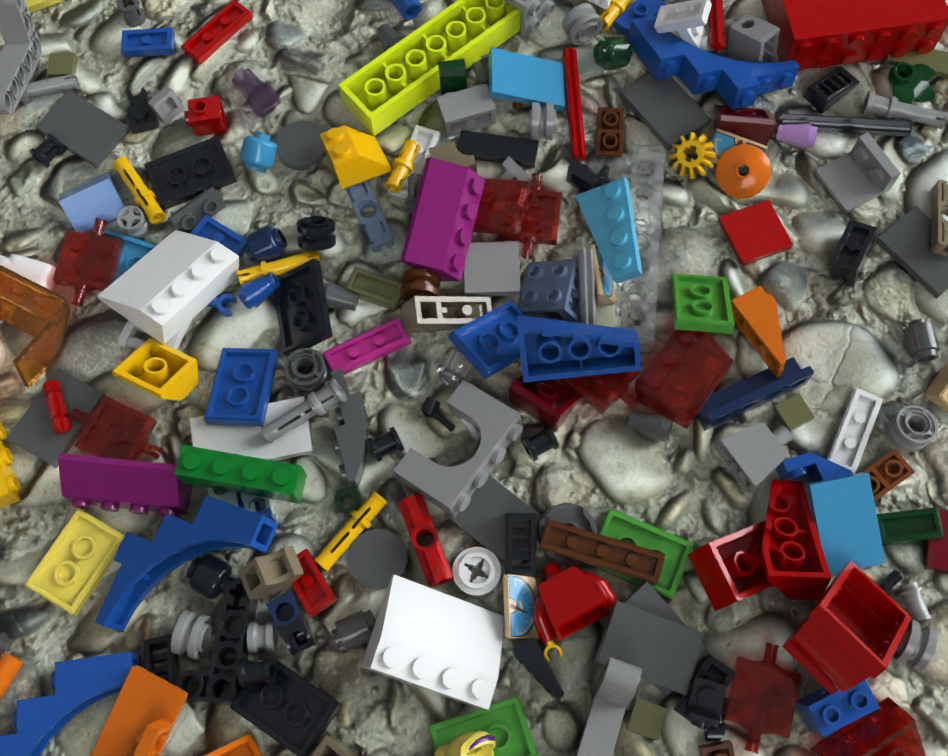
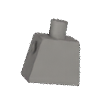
M746 14L737 22L732 19H727L724 22L725 35L729 37L727 52L734 60L756 63L775 62L780 28L752 14Z
M760 422L724 437L719 441L715 449L747 492L751 493L787 458L788 453L783 446L792 441L793 438L790 431L783 425L771 432L765 423Z

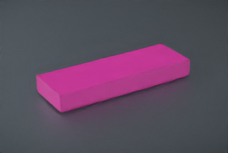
M399 317L322 353L331 371L342 369L343 374L346 375L411 344V340L408 334L404 333V327Z

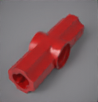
M421 493L405 497L398 502V506L428 587L432 588L446 584L454 579L423 495ZM424 534H429L434 538L431 545L427 547H422L417 543L419 537Z

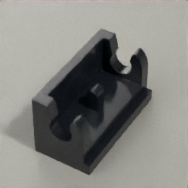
M849 220L828 265L831 267L830 277L833 280L837 278L838 274L843 275L846 278V286L854 288L874 246L877 227Z

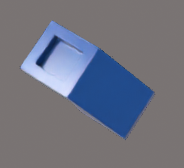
M812 452L784 460L776 468L780 480L790 477L793 481L809 474L812 482L853 475L851 470Z

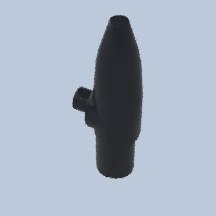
M893 570L878 586L888 593L903 579V576L897 570Z

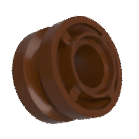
M422 268L404 271L402 274L403 286L400 290V297L407 302L414 296H439L440 275L434 271Z

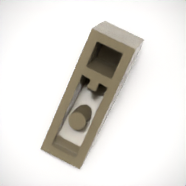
M414 296L401 305L404 333L458 329L492 311L491 298Z

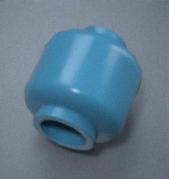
M255 131L254 136L249 135L244 138L240 160L245 163V168L265 173L266 169H271L274 166L278 146L275 142L270 141L271 135Z

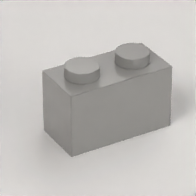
M487 83L473 85L467 89L448 92L437 97L438 114L447 137L461 134V130L472 131L496 124V107L492 97H489Z

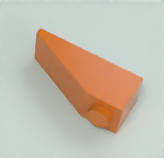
M760 285L731 300L734 323L774 376L778 378L782 376L786 363L778 310L774 297L770 293H766Z

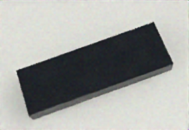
M461 130L457 149L464 155H474L475 160L502 164L510 156L519 166L535 168L539 141Z

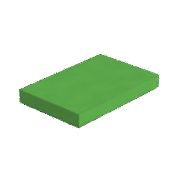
M671 274L670 287L674 329L733 334L735 325L726 277Z
M609 508L599 534L665 554L658 584H649L661 597L672 601L689 559L687 554L691 553L694 543ZM592 566L596 569H599L605 573H608L612 576H615L638 587L644 582L642 580H638L606 569Z
M518 695L491 704L489 710L479 708L428 726L435 752L439 746L450 744L459 735L481 730L495 737L494 756H538Z

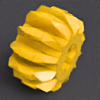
M691 132L688 141L682 135L680 136V141L682 142L680 146L675 143L672 144V148L677 153L670 154L669 158L676 161L673 163L672 168L674 170L680 169L679 175L684 178L689 172L690 179L694 180L696 178V171L704 177L706 172L703 168L705 166L710 169L714 167L708 161V159L716 158V153L710 151L714 144L711 141L705 143L707 139L705 135L702 134L697 139L696 134ZM694 150H696L698 158L696 160L692 158L690 162L687 156L690 152L694 154Z

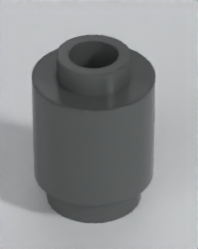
M916 319L909 322L908 327L903 332L910 357L914 358L915 363H925L937 359L940 347L933 323L926 322L925 319Z
M360 610L336 621V629L331 631L338 648L344 646L346 651L370 641L376 620L371 610L366 612Z

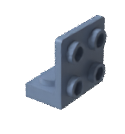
M576 259L528 263L518 303V308L522 313L558 312L566 321L580 323L578 261Z

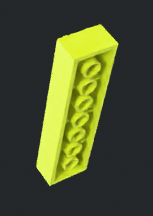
M457 0L338 84L342 103L373 136H376L440 89L438 62L464 59L467 70L472 66V63L479 61L481 56L488 54L491 47L497 48L521 30V11L503 0Z

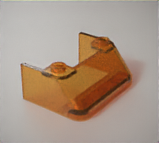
M0 265V320L34 336L33 340L13 360L24 385L30 388L60 354L70 316V307L65 297Z

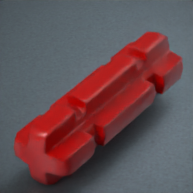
M58 380L45 381L43 391L44 395L48 397L46 403L50 419L54 421L52 423L53 431L55 434L68 433L71 429L69 418L66 417L68 412L63 394L60 393L62 391L60 382Z

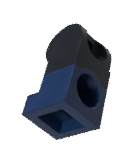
M291 591L267 603L266 606L281 638H283L290 654L294 656L315 645V640L300 608L297 596Z

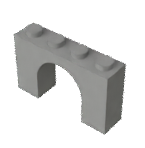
M465 380L460 383L446 403L452 415L460 420L461 418L481 433L480 446L475 455L461 465L447 467L434 463L410 448L393 470L402 484L418 494L422 493L425 499L454 518L459 512H463L468 507L474 491L477 487L481 488L485 484L489 471L495 464H499L503 460L506 448L512 441H516L523 431V422L519 412Z

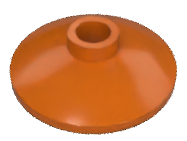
M740 144L729 148L719 158L716 166L718 185L727 195L738 199H746L759 194L766 187L771 175V166L766 154L758 147L749 144ZM739 167H748L749 173L746 176H741L738 173Z

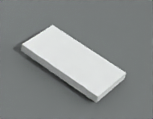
M304 396L268 403L263 426H266L306 401ZM204 416L190 419L193 447L273 461L314 453L309 419L274 440L271 444L265 439L259 426L207 425L204 421Z

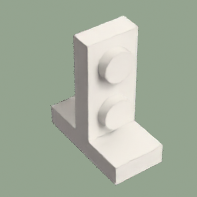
M690 0L660 6L654 25L658 34L678 31L681 38L687 43L709 53L713 50L710 47L709 35L704 28L712 6L710 0Z

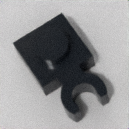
M144 88L141 89L142 95L139 98H134L131 91L127 93V98L132 106L126 107L129 127L133 134L158 129L156 114L148 104L149 97Z

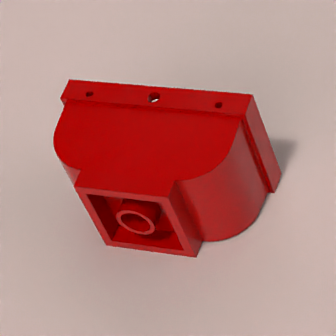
M849 561L839 571L809 614L799 622L782 647L833 695L837 690L845 692L855 687L870 676L875 679L886 670L912 617L854 562Z

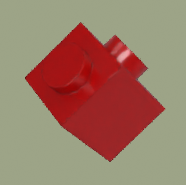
M219 95L187 100L188 111L184 112L185 121L188 127H192L195 136L227 132L225 110Z

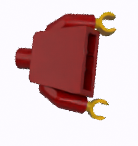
M550 563L542 569L541 574L546 581L538 585L540 596L534 601L533 622L541 643H545L546 647L543 653L548 662H550V659L547 656V652L550 648H557L560 658L563 655L560 646L553 641L555 637L560 642L606 615H610L609 608L610 610L612 609L614 601H618V598L605 579L589 572H581L576 566L561 571L556 563Z

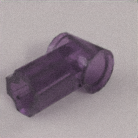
M241 68L235 72L234 78L231 80L233 86L246 98L250 108L259 118L282 103L274 88L268 83L265 85L249 68Z

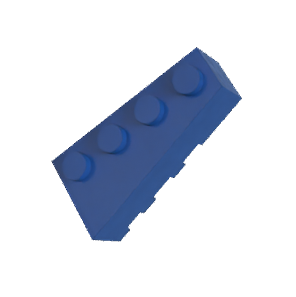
M517 315L523 382L642 370L640 342L637 331L634 329Z

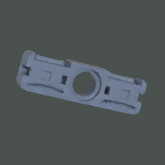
M368 180L344 188L351 198L352 207L362 230H365L370 240L372 252L382 251L381 247L385 245L386 248L392 247L394 245L392 232ZM365 208H373L376 211L369 218L361 215Z

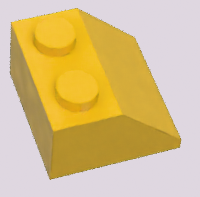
M346 125L331 128L320 134L328 161L341 189L392 171L376 137Z
M152 338L144 342L112 371L114 376L161 399L182 401L199 384L197 359L167 345H163Z

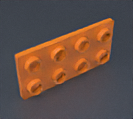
M138 665L132 666L91 756H160L184 706L188 693Z

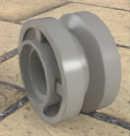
M583 3L574 7L562 21L563 30L569 35V38L575 45H582L592 40L603 26L602 19L595 13L594 8L589 3Z
M532 102V109H529V133H531V140H538L540 135H543L545 140H552L556 129V109L553 107V102H547L544 108H541L539 102Z
M909 405L902 408L890 420L887 426L890 441L897 448L906 452L920 451L934 439L938 431L937 421L932 413L917 405Z
M185 610L174 626L171 637V652L183 655L187 651L189 658L198 660L208 647L211 639L212 617L202 614L197 618L195 612Z
M911 619L893 655V659L902 664L909 660L911 668L922 671L935 653L938 637L937 630L929 626H925L920 630V623Z

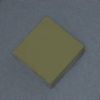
M50 53L47 68L48 78L65 76L72 73L76 74L78 60L76 54Z
M800 393L774 405L772 408L782 425L790 432L811 422L815 418Z
M636 698L626 730L658 741L667 709Z

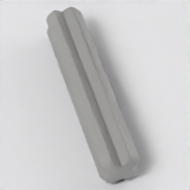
M580 249L577 252L580 323L596 325L593 249Z

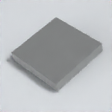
M518 241L470 243L464 267L465 297L520 295Z

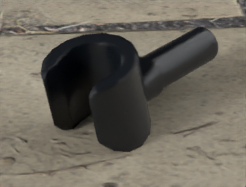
M428 396L422 406L423 415L438 420L452 432L456 427L441 413L437 412L441 405L440 402Z
M724 697L719 716V728L710 726L709 730L704 729L706 741L718 742L725 735V725L723 722L727 703L726 697Z

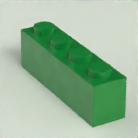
M182 445L174 472L185 484L298 504L301 502L307 477L301 465Z

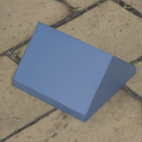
M109 172L60 193L58 200L79 237L98 230L100 226L104 227L117 221L118 212L125 207Z

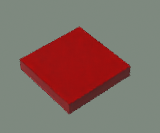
M769 199L720 216L718 219V223L741 267L789 250L793 246Z

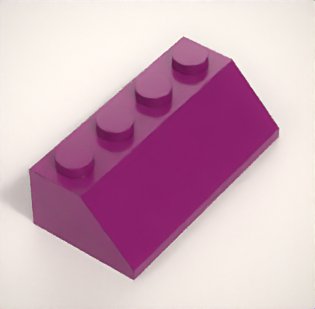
M431 157L427 158L400 261L412 268L428 269L438 273L441 277V282L461 281L485 179L469 167Z
M59 453L58 465L62 496L71 501L73 507L90 509V505L101 506L100 509L110 512H118L119 508L130 509L129 512L140 515H147L148 511H156L163 517L166 514L177 517V514L187 515L193 485L183 483L174 474L175 464Z

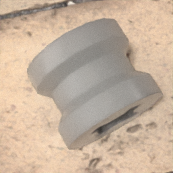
M131 205L122 208L118 212L116 217L117 223L125 235L140 239L148 233L150 225L140 208Z
M268 621L263 625H259L257 622H249L247 628L248 652L256 654L259 650H266L268 653H275L278 644V630L274 621Z

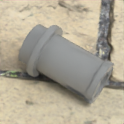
M918 582L899 586L901 593H898V595L903 597L912 620L918 622L932 618L921 592L924 588L919 587Z

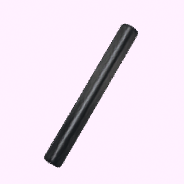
M781 113L778 118V128L779 125L812 123V126L818 127V131L856 134L868 132L872 135L908 137L912 132V122L905 120Z

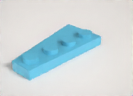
M619 178L576 195L575 197L612 280L618 284L643 275L629 182L626 178Z

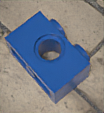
M866 679L845 692L837 690L831 695L823 687L795 701L809 732L821 737H825L880 708Z

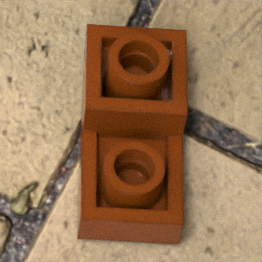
M896 449L863 471L869 473L874 502L915 473Z

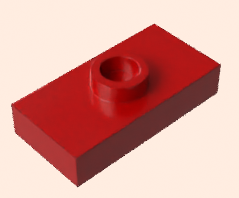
M306 548L297 554L304 574L295 580L292 586L308 615L312 618L338 600L311 553Z

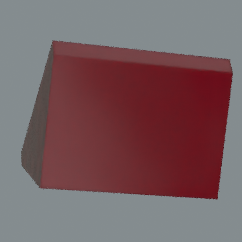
M716 105L714 134L716 129L719 128L767 146L776 119L768 109L741 107L731 110L729 106Z
M522 375L512 382L509 387V402L544 425H548L555 432L559 430L581 398L579 394L555 379L523 382Z

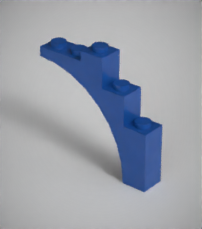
M655 16L636 19L631 22L627 43L655 80L678 75L693 95L716 90L731 110L753 105L757 95L792 87L800 68L795 60L756 63L714 55L687 43L672 32L658 34L654 28L657 19Z
M206 495L193 524L166 514L153 542L126 532L114 558V561L122 565L100 608L95 623L123 632L134 611L150 590L174 569L204 553L226 548H248L267 553L279 524L263 515Z
M124 652L55 662V671L51 676V684L53 690H55V695L17 700V709H15L13 714V723L15 728H17V733L0 736V756H41L53 737L73 717L93 703L121 691L131 667L135 665L141 667L140 655L133 652Z

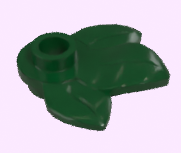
M901 62L894 65L888 73V79L893 85V96L898 98V102L912 104L913 100L916 102L934 100L935 93L928 81L935 75L936 71L924 64L912 66L909 63Z

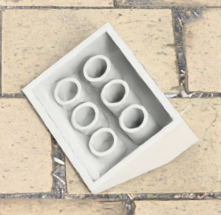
M174 230L98 295V299L165 345L238 277L236 270H239V256L218 241Z
M392 574L361 667L472 707L489 710L499 675L505 622L504 616Z

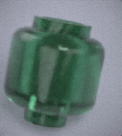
M622 34L602 37L594 47V60L597 65L606 71L624 68L630 63L633 55V46L627 37Z

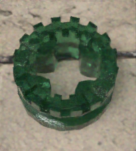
M344 486L336 491L334 503L342 514L350 515L353 510L357 511L360 508L362 498L356 488ZM347 494H351L355 503H350L349 507L346 508L344 503L341 502V498H346Z

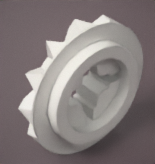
M471 547L462 551L455 559L453 564L454 581L464 593L474 596L487 594L499 583L501 576L500 562L490 550L483 547ZM483 560L482 572L488 578L478 576L471 583L472 572L466 565L476 568Z

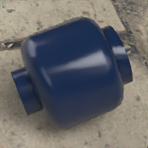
M265 225L247 236L245 252L252 262L256 260L259 264L262 261L268 263L285 255V247L288 244L278 227L273 228L270 225Z

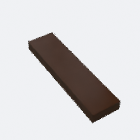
M548 518L546 519L538 549L638 580L647 581L655 585L658 584L665 557L663 553Z

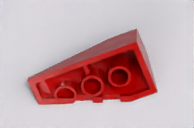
M772 480L760 553L767 580L788 599L818 601L825 592L831 580V575L802 481Z

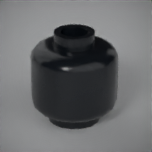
M206 554L202 558L196 557L186 574V578L189 579V588L209 599H216L221 593L224 594L226 586L235 580V578L231 577L232 565L212 554Z

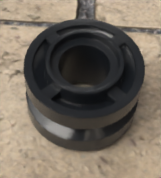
M310 216L297 221V232L300 233L297 237V242L300 248L319 251L330 249L336 245V236L333 233L335 231V221L333 219L323 216Z

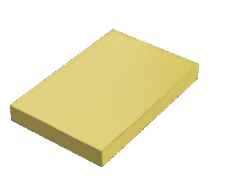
M78 508L24 585L70 614L77 616L113 563L125 535Z

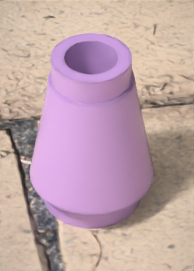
M812 123L779 125L776 140L804 150L814 148L818 127L812 126Z

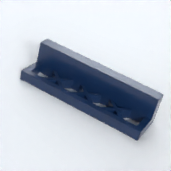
M792 357L786 360L782 376L776 378L768 368L693 402L691 408L704 431L806 385L814 371L811 366L801 369L795 358Z

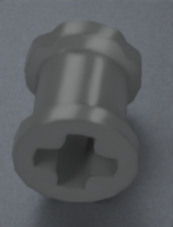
M140 0L116 1L118 9L124 13L123 17L128 26L137 27L145 22L146 15L139 6Z

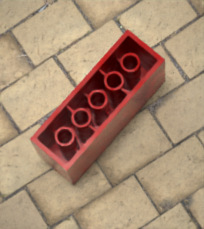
M762 0L768 23L780 28L777 47L779 62L795 60L800 66L798 72L804 69H822L833 65H850L855 62H873L885 59L889 54H892L893 58L905 56L910 51H917L919 55L927 54L935 48L948 26V7L945 0Z

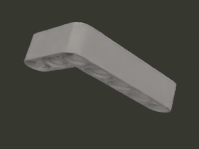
M0 0V32L5 43L0 53V115L14 113L42 55L41 44L25 0Z
M612 657L608 659L596 686L576 756H612L625 709L636 693L642 668Z

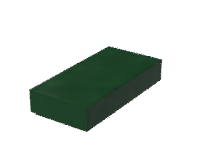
M464 59L438 62L441 96L448 92L467 89Z
M938 507L877 514L882 546L944 539Z

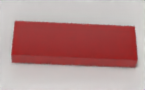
M232 0L181 45L182 51L201 65L253 18L251 11L236 0Z

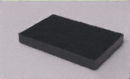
M218 136L144 164L163 211L194 199L203 192L204 188L208 190L213 186L217 190L237 182Z
M311 259L277 277L280 286L274 291L283 355L289 356L297 349L310 348L333 337L320 261Z
M266 653V654L264 655V657L262 658V660L265 659V657H266L267 655H269V654ZM275 659L277 664L276 682L272 685H268L266 682L250 683L248 687L241 689L236 699L230 705V708L296 756H309L342 704Z

